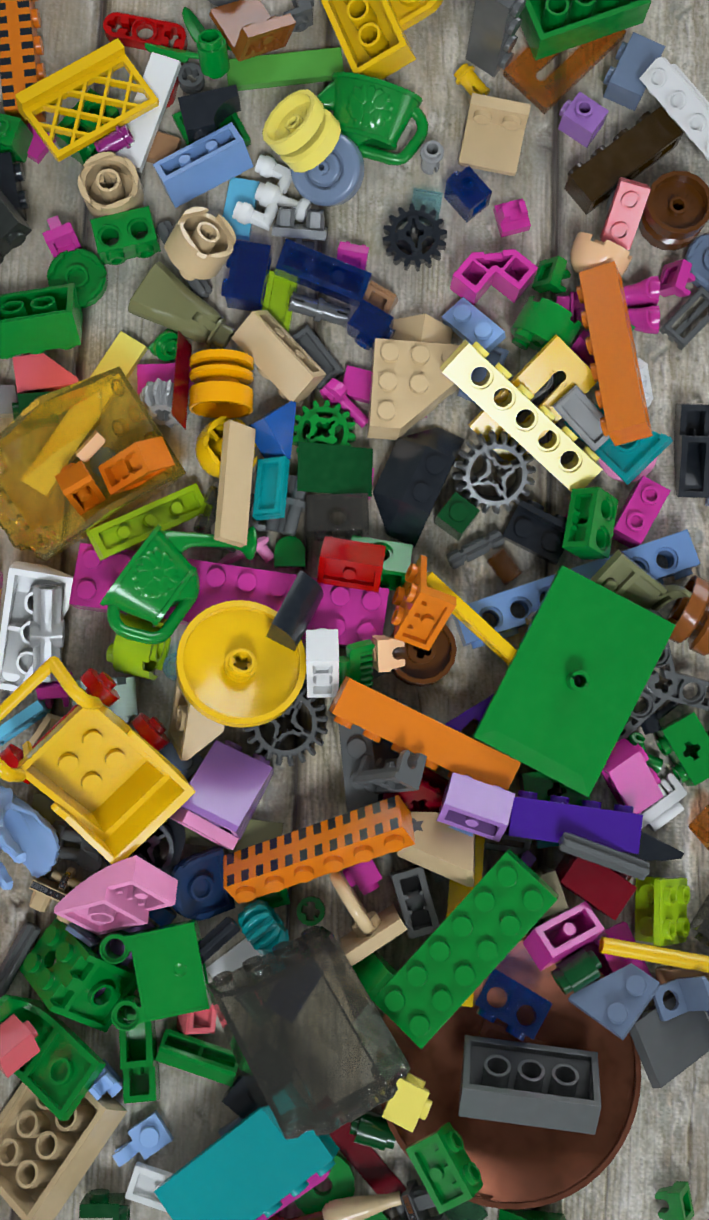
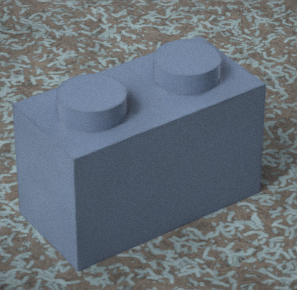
M633 32L629 42H622L615 59L619 61L616 68L610 66L603 84L607 85L603 97L635 111L646 89V86L639 78L655 59L662 56L666 46Z

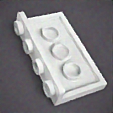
M665 57L655 59L639 79L709 161V102L676 64H670Z

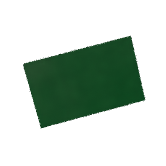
M298 441L297 491L372 497L373 449Z

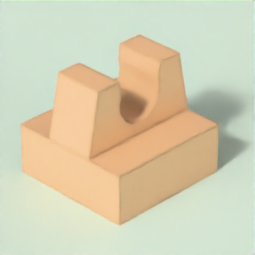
M385 635L372 636V642L375 644L373 649V667L378 672H391V669L405 666V659L403 657L395 658L392 655L395 648L405 647V642Z

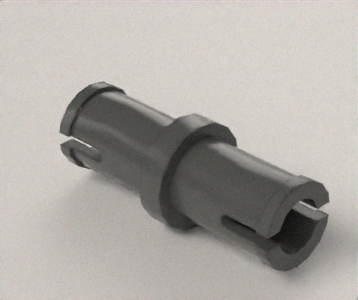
M292 292L289 301L290 305L288 306L289 312L292 311L313 317V321L316 322L323 320L344 328L348 323V314H350L351 310L350 308L327 303L321 297L317 300L296 294V292Z

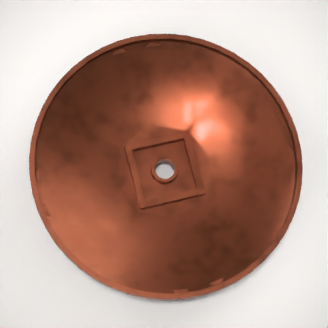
M531 931L519 941L474 991L473 1007L460 1006L422 1049L385 1013L381 1022L376 1047L375 1072L382 1110H384L387 1101L383 1100L382 1096L389 1081L396 1082L399 1075L406 1078L408 1073L426 1081L424 1088L430 1091L428 1099L433 1101L425 1121L419 1118L413 1133L387 1120L397 1143L409 1158L405 1149L409 1145L432 1134L442 1125L450 1122L453 1129L460 1134L464 1149L471 1162L475 1163L478 1167L483 1182L482 1188L468 1201L498 1209H527L555 1203L581 1190L598 1177L617 1155L630 1132L637 1112L641 1089V1059L630 1033L627 1034L624 1040H621L569 1002L568 998L573 992L571 991L565 995L551 975V971L556 969L557 963L540 972L523 945V941ZM599 970L601 976L590 984L604 978L605 975ZM465 1035L598 1052L601 1111L595 1135L458 1116Z

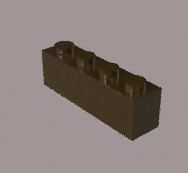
M662 106L652 113L650 111L645 112L636 121L634 127L630 130L627 128L621 130L614 137L613 143L607 147L604 145L600 146L593 152L589 161L585 164L581 162L576 164L568 172L567 175L569 177L564 189L586 215L610 197L611 193L616 190L620 177L630 180L635 179L676 148L684 132Z

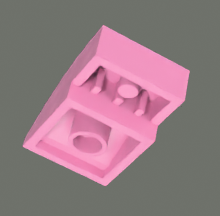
M136 855L109 865L84 880L54 907V913L96 935L148 924L149 911L175 905L178 880Z

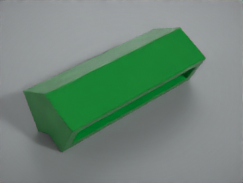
M166 1028L155 1061L232 1087L243 1054Z

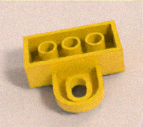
M321 0L352 72L382 80L416 60L404 31L433 14L440 7L443 0Z

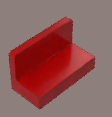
M324 537L319 557L317 583L379 592L386 546Z

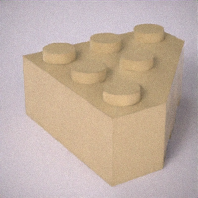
M375 338L372 353L367 438L397 440L407 433V430L414 424L421 421L438 407V404L456 392L459 387L441 371L440 367L460 345Z

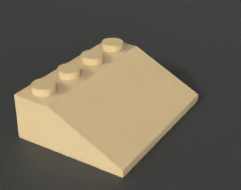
M22 1082L0 1114V1195L21 1220H54L127 1113V1110L114 1097L112 1098L108 1092L97 1101L88 1091L69 1120L60 1121Z

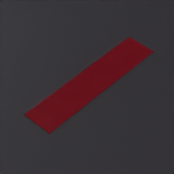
M178 330L171 415L186 430L190 380L189 364L192 345Z
M328 1096L312 1110L338 1146L339 1151L377 1195L400 1191V1194L406 1191L407 1188L372 1147L353 1142L354 1135L349 1134L351 1123Z

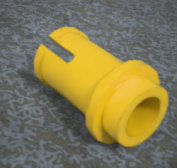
M467 63L463 64L454 74L456 84L462 85L470 96H472V93L485 94L487 96L490 89L474 72L475 67L473 65L469 66Z

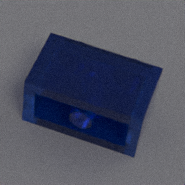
M236 240L234 250L226 261V267L230 268L228 279H223L221 296L225 297L228 308L246 311L262 310L273 258L271 245Z

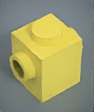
M410 1073L407 1074L406 1078L399 1075L396 1082L390 1080L382 1096V1099L387 1101L382 1117L413 1133L419 1118L425 1121L433 1103L432 1100L428 1099L430 1091L424 1088L426 1081Z

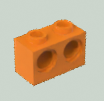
M160 436L133 443L99 465L98 469L110 495L138 488L174 466L175 463L163 437Z

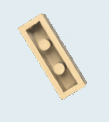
M267 310L252 311L231 337L238 345L237 348L240 352L247 353L253 357L254 363L258 367V372L278 388L279 395L286 401L299 402L305 400L327 375Z

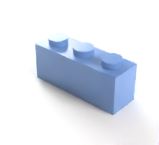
M232 122L153 164L175 208L254 167L244 140Z

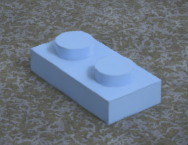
M464 297L442 316L443 323L451 327L453 332L461 339H466L471 345L477 341L489 353L506 338L503 329Z

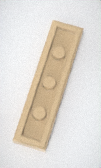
M228 420L224 423L214 540L243 547L247 545L256 429L233 420Z

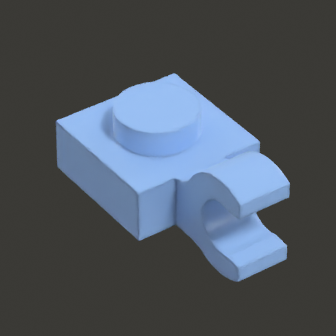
M105 1059L103 1061L106 1063V1066L93 1083L94 1085L88 1090L97 1101L107 1092L113 1098L123 1088V1079Z
M157 1110L128 1129L127 1132L131 1140L118 1147L112 1157L118 1167H120L138 1152L146 1160L173 1141L172 1134Z

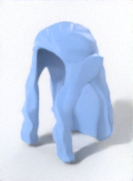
M0 786V847L14 862L23 863L30 871L31 876L40 878L47 874V872H50L57 863L56 859L60 849L59 839L56 834L57 830L38 811L20 798H17L11 788ZM0 861V887L3 890H11L13 879Z

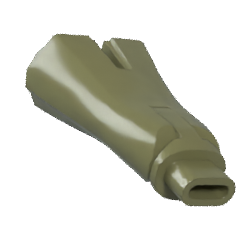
M160 261L152 266L131 297L128 305L129 313L167 327L177 333L179 330L183 336L207 346L214 344L220 349H224L235 333V329L225 324V318L193 292Z

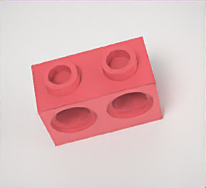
M623 177L619 178L600 235L601 241L605 242L607 239L630 250L651 190L649 185Z

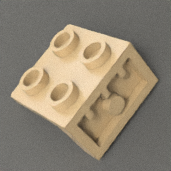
M472 93L458 164L463 167L515 176L531 104Z

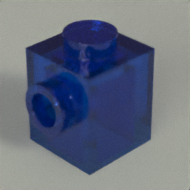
M470 166L461 172L459 170L455 171L446 180L444 198L466 223L489 205L492 191Z
M363 299L347 323V334L353 337L356 344L363 349H373L375 338H393L396 331L393 329L394 317Z

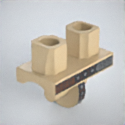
M69 867L65 874L54 870L50 878L60 882V884L43 876L37 880L33 879L29 889L33 890L29 907L45 913L52 899L60 902L72 891L69 887L74 889L82 883L74 879L76 869ZM59 915L56 917L59 921L66 924L72 923Z

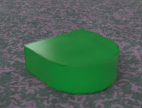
M292 536L281 538L274 550V567L305 568V547L302 541Z

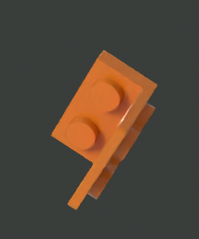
M420 555L416 564L411 563L405 575L406 582L403 587L398 586L393 595L392 604L395 605V610L391 618V624L394 625V639L429 651L455 609L456 597L427 587V556Z

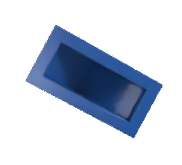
M290 401L248 425L256 429L255 443L264 458L286 456L288 459H291L296 402Z

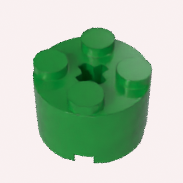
M529 296L510 329L514 336L512 343L523 350H527L530 347L539 352L557 335L570 348L582 326L581 322L578 320L574 324L570 320L573 314L563 306L543 297L540 302L533 301L535 296Z

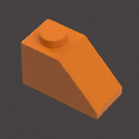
M82 460L66 465L55 476L63 494L80 516L107 500Z

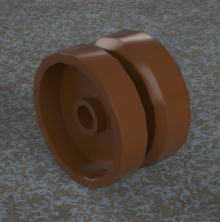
M672 171L661 175L651 185L638 227L642 236L650 245L661 250L676 251L692 243L709 219V187L699 176L688 171Z
M445 624L430 650H425L426 655L424 654L423 658L416 657L417 651L415 649L417 647L405 643V647L395 648L392 652L393 657H403L405 659V666L391 669L397 679L410 686L424 687L435 684L448 674L455 663L457 647L454 635Z

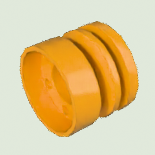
M228 349L202 350L191 355L189 365L192 370L189 372V377L196 384L189 388L190 412L198 416L215 419L221 416H227L226 418L229 419L241 418L253 412L254 392L251 387L247 386L254 381V375L251 372L254 369L253 357L247 353Z

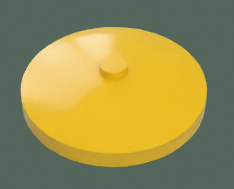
M233 600L207 608L189 623L178 645L176 674L183 694L198 712L216 723L244 728L268 723L282 715L293 704L305 680L306 653L302 640L299 642L296 650L293 651L266 637L278 613L277 611L257 602Z

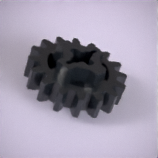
M412 203L407 212L402 207H399L398 217L394 215L389 216V222L392 226L384 225L383 228L384 233L388 235L383 237V245L389 246L386 249L387 257L395 255L393 259L394 265L396 266L402 261L406 271H408L410 265H415V269L418 272L423 263L428 268H431V259L434 258L439 261L441 259L439 250L446 249V242L442 240L447 238V230L441 229L444 226L443 218L435 220L436 210H432L428 214L424 204H422L420 210H415ZM408 221L403 229H399L402 224ZM420 221L427 223L429 226H425ZM412 228H415V234L419 238L417 248L411 237ZM427 246H432L426 253L422 254ZM400 249H405L411 255L402 252Z

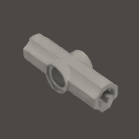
M56 584L34 586L33 618L30 623L29 635L30 647H33V673L51 656L58 657L62 662L61 648L64 647L65 620H62L63 586ZM51 673L42 682L51 683L57 681V679Z

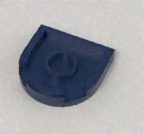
M215 846L190 855L181 860L173 869L170 876L178 880L176 902L172 907L179 915L201 921L236 908L234 898L223 888V847Z

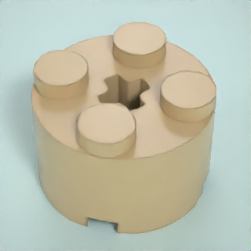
M101 152L87 159L81 174L78 176V188L93 217L99 218L143 207V187L134 164L128 158L118 156L114 152Z
M191 207L185 210L164 245L165 251L172 263L179 269L181 276L189 281L195 279L207 280L215 277L231 256L236 242L235 232L229 222L219 214L215 217L207 213L209 209L204 207Z

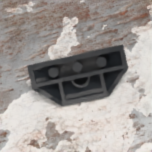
M439 427L397 439L373 490V496L387 536L405 544H412L413 548H415L465 439Z

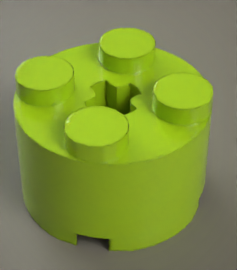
M120 613V618L125 625L150 632L158 631L167 620L162 618L158 625L155 626L152 622L131 614ZM116 634L114 643H111L107 650V662L113 663V668L116 672L155 680L158 676L154 675L156 669L162 671L166 663L171 637L160 644H145L125 639Z

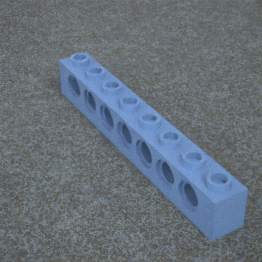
M688 529L621 551L662 585L664 584V578L674 576L675 580L692 575V569L700 565ZM657 555H662L668 560L667 569L658 566L656 562ZM598 559L571 568V570L591 579L609 559ZM556 574L468 603L467 605L480 617L485 613L494 615L497 623L493 629L504 639L519 634L518 628L528 625L525 618L538 610L541 604L539 600L540 595L546 594ZM518 603L524 607V618H515L511 614L510 607L512 604ZM452 614L463 647L470 644L472 649L485 646L474 633Z

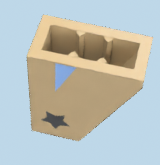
M411 812L415 845L398 851L397 856L464 886L474 887L476 834L436 821L439 812Z

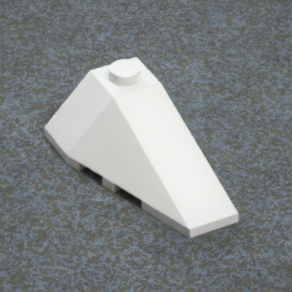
M14 561L9 567L0 630V689L15 691L33 674V647H30L29 635L30 623L33 618L34 586L41 584L63 586V620L70 605L73 576L46 565Z

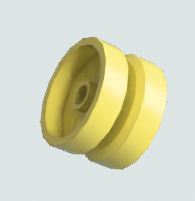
M309 89L298 90L283 99L270 113L262 133L263 140L273 151L280 155L281 159L294 172L303 173L315 168L328 157L339 140L341 128L338 120L331 112L324 108L323 103Z

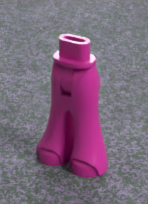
M651 276L635 284L623 286L627 307L635 308L628 309L630 322L635 326L634 330L648 334H658L660 325V308L657 306L660 295L659 276ZM577 291L570 292L569 296H556V303L573 314L570 320L574 323L579 320L581 325H583L581 311H585V305L580 303Z

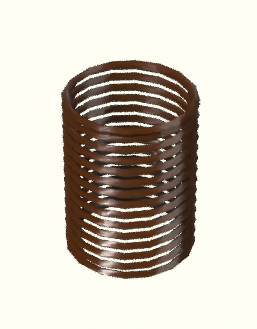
M505 548L498 551L486 562L496 572L495 574L500 577L499 579H501L504 586L523 572L512 561L513 559L507 554Z

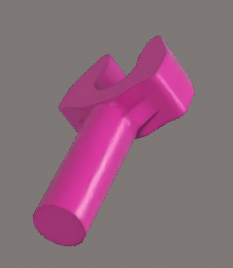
M332 378L320 390L325 401L329 400L330 406H336L339 403L341 408L345 412L349 411L350 417L363 428L368 423V417L346 396L348 388L342 382Z

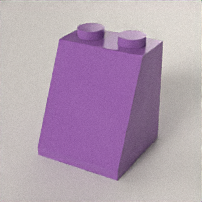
M216 740L189 782L196 792L180 808L193 812L239 838L240 841L274 771L273 767L269 766L270 761L265 760V757L255 753L250 757L242 753L243 748L236 743L226 740L223 744Z

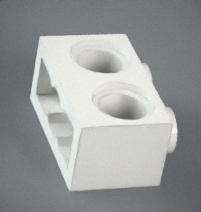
M319 628L316 630H306L307 698L335 697L339 690L338 629Z

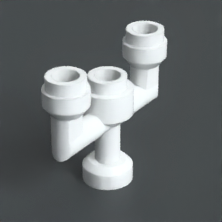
M261 154L257 160L255 172L265 178L275 177L279 179L277 185L268 181L266 184L260 182L256 190L255 200L259 201V205L266 207L264 214L256 211L251 204L238 201L232 218L243 225L250 223L269 231L278 212V206L296 208L295 219L304 223L307 217V210L311 206L310 200L301 198L300 201L285 196L292 182L291 169L277 164L273 157Z

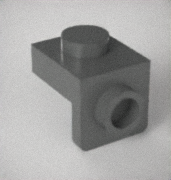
M291 0L294 9L284 12L283 15L291 13L296 21L293 32H302L313 25L312 7L314 6V0Z

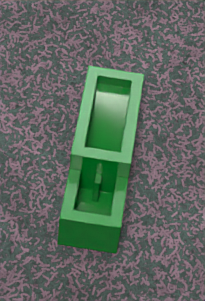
M124 1005L121 1007V1014L125 1019H136V1011L132 1006ZM155 1020L140 1023L130 1031L119 1030L120 1069H123L124 1104L160 1100L158 1061H155L158 1053Z

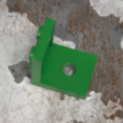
M55 917L33 950L26 956L19 970L49 1011L106 1033L113 1024L111 1012L114 1006L123 997L133 995L138 988L135 970L119 963L110 964L105 962L101 955L94 953L88 945L65 930L68 924L59 921ZM106 988L101 996L94 998L98 990Z

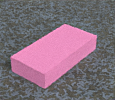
M179 808L170 817V819L219 846L233 850L239 838L189 810Z

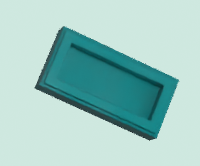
M286 456L258 459L252 517L256 520L285 518L290 460Z

